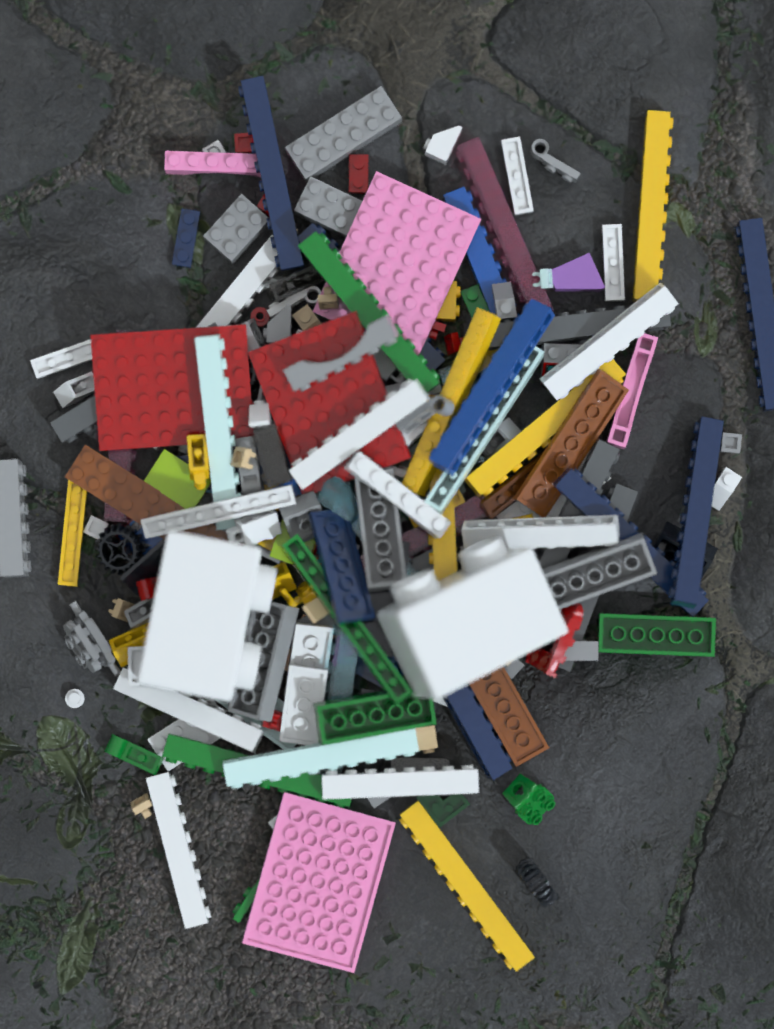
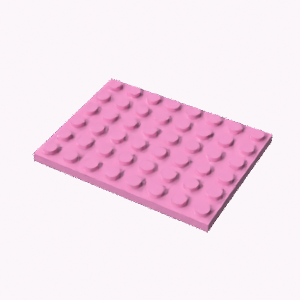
M376 171L339 252L343 257L340 261L343 265L347 263L355 272L352 275L355 280L360 278L367 288L364 291L368 295L372 293L378 300L379 304H377V307L380 310L384 308L393 323H396L404 332L401 335L404 340L409 338L416 347L413 351L418 356L423 349L481 219ZM326 281L324 287H331ZM331 287L332 294H337ZM339 296V309L320 310L317 300L312 311L329 320L352 313Z
M284 792L242 943L354 973L396 823Z

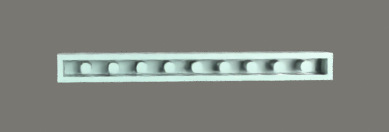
M220 334L195 337L213 502L242 496L241 492H238L237 487L240 484V475L236 473L235 467L230 466L234 453L233 446H236L235 435L231 434V427H234L233 416H229V408L232 405L231 397L227 396L226 390L229 389V379L225 377L224 372L227 369V360L223 358L222 350H225V342ZM238 518L216 522L217 530H225L236 526L234 520Z
M535 346L454 475L451 476L443 472L424 501L441 515L544 358V351Z
M414 728L325 745L316 743L224 760L223 767L227 787L231 786L232 789L243 787L245 783L257 785L261 784L262 780L278 781L281 780V777L288 775L289 778H295L304 772L316 774L321 769L327 768V771L339 769L338 766L342 765L354 767L359 762L365 761L366 764L377 762V759L380 758L392 760L397 755L402 754L404 757L413 756L415 752L419 751Z

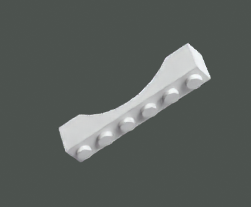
M355 452L345 465L344 469L392 502L433 538H441L450 526L451 522L362 453Z

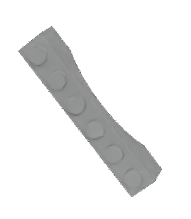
M387 315L368 325L361 341L343 357L327 362L302 360L283 371L293 390L300 389L302 392L311 387V382L317 380L319 383L327 379L328 373L334 371L337 374L344 370L345 364L351 362L354 365L361 361L362 355L366 353L369 356L380 351L379 346L383 344L386 347L397 342L395 338L400 335L392 319Z

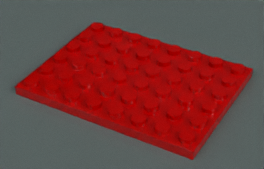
M357 311L248 352L266 401L269 403L270 412L292 468V463L299 458H302V460L309 456L307 452L314 447L319 449L324 446L323 441L331 435L334 438L340 434L338 430L346 424L350 427L356 423L353 419L362 413L367 415L371 412L369 409L377 402L382 404L387 400L385 396L388 393L374 356H369L368 353L362 355V360L354 365L351 362L345 364V369L337 374L332 371L327 374V379L319 383L317 380L311 382V387L302 392L300 389L293 390L283 371L302 360L327 362L341 358L349 353L365 335ZM396 423L356 451L362 453L381 469L411 458L403 433L398 430ZM353 454L303 490L299 486L302 495L313 490L316 493L354 479L355 477L344 469Z
M246 324L90 335L99 450L188 445L187 435L206 434L195 337L220 334L225 342V350H222L223 358L227 360V369L224 372L225 377L229 379V389L226 390L227 396L231 397L232 405L229 408V416H233L234 427H231V434L235 435V439L254 436L253 429L249 427V405H252Z

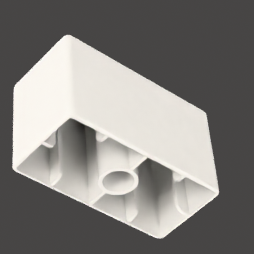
M174 530L168 531L138 676V684L221 701H230L234 696L235 688L250 691L254 689L262 646L244 641L250 611L269 613L277 568L260 565L261 550L258 547Z
M492 537L478 542L458 554L464 569L439 581L433 570H425L397 582L390 588L395 603L379 610L377 617L414 697L438 699L568 632L567 626L531 548H505L501 537Z

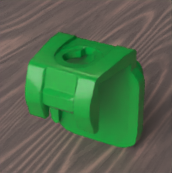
M521 773L502 793L515 808V813L529 825H538L542 821V815L546 810L550 811L555 806L554 796L543 785H536ZM523 786L524 793L522 795H515L518 789Z

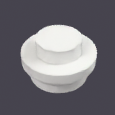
M71 689L65 696V701L71 708L82 706L85 700L83 692L79 689Z

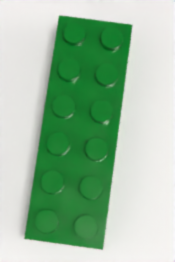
M600 613L598 614L597 628L598 652L715 657L716 618Z
M385 691L313 703L318 740L322 745L436 725L433 699L410 695L395 706Z

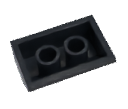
M667 521L653 547L655 549L657 547L666 554L664 558L668 562L672 560L676 563L674 555L676 549H679L677 535L681 528ZM707 542L701 579L713 562L718 549Z
M164 539L120 577L137 596H139L136 582L159 576L166 543Z

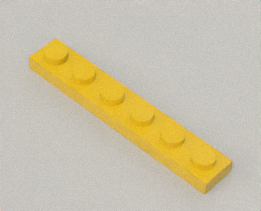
M68 480L58 585L78 587L87 491Z

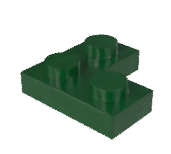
M450 794L444 800L439 795L416 796L439 828L470 805L463 794Z

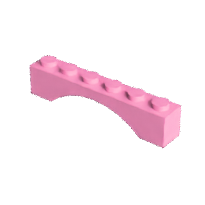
M165 151L164 170L166 174L230 173L261 177V174L256 173L254 162L258 161L256 154Z
M644 333L640 338L636 339L623 386L629 389L614 413L606 443L614 447L626 448L640 394L658 337Z

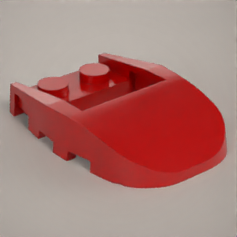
M579 602L559 609L568 632L556 638L551 653L540 646L527 653L526 663L556 678V670L559 664H563L567 657L564 654L569 646L573 647L575 640L572 637L574 632L579 630L582 623L583 607Z

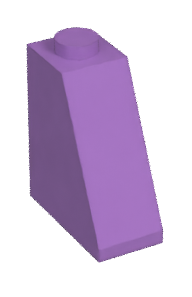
M590 253L552 269L554 292H600L605 289Z

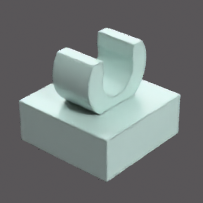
M540 269V272L532 273V276H539L540 278L538 283H533L534 287L541 286V289L553 288L552 269Z

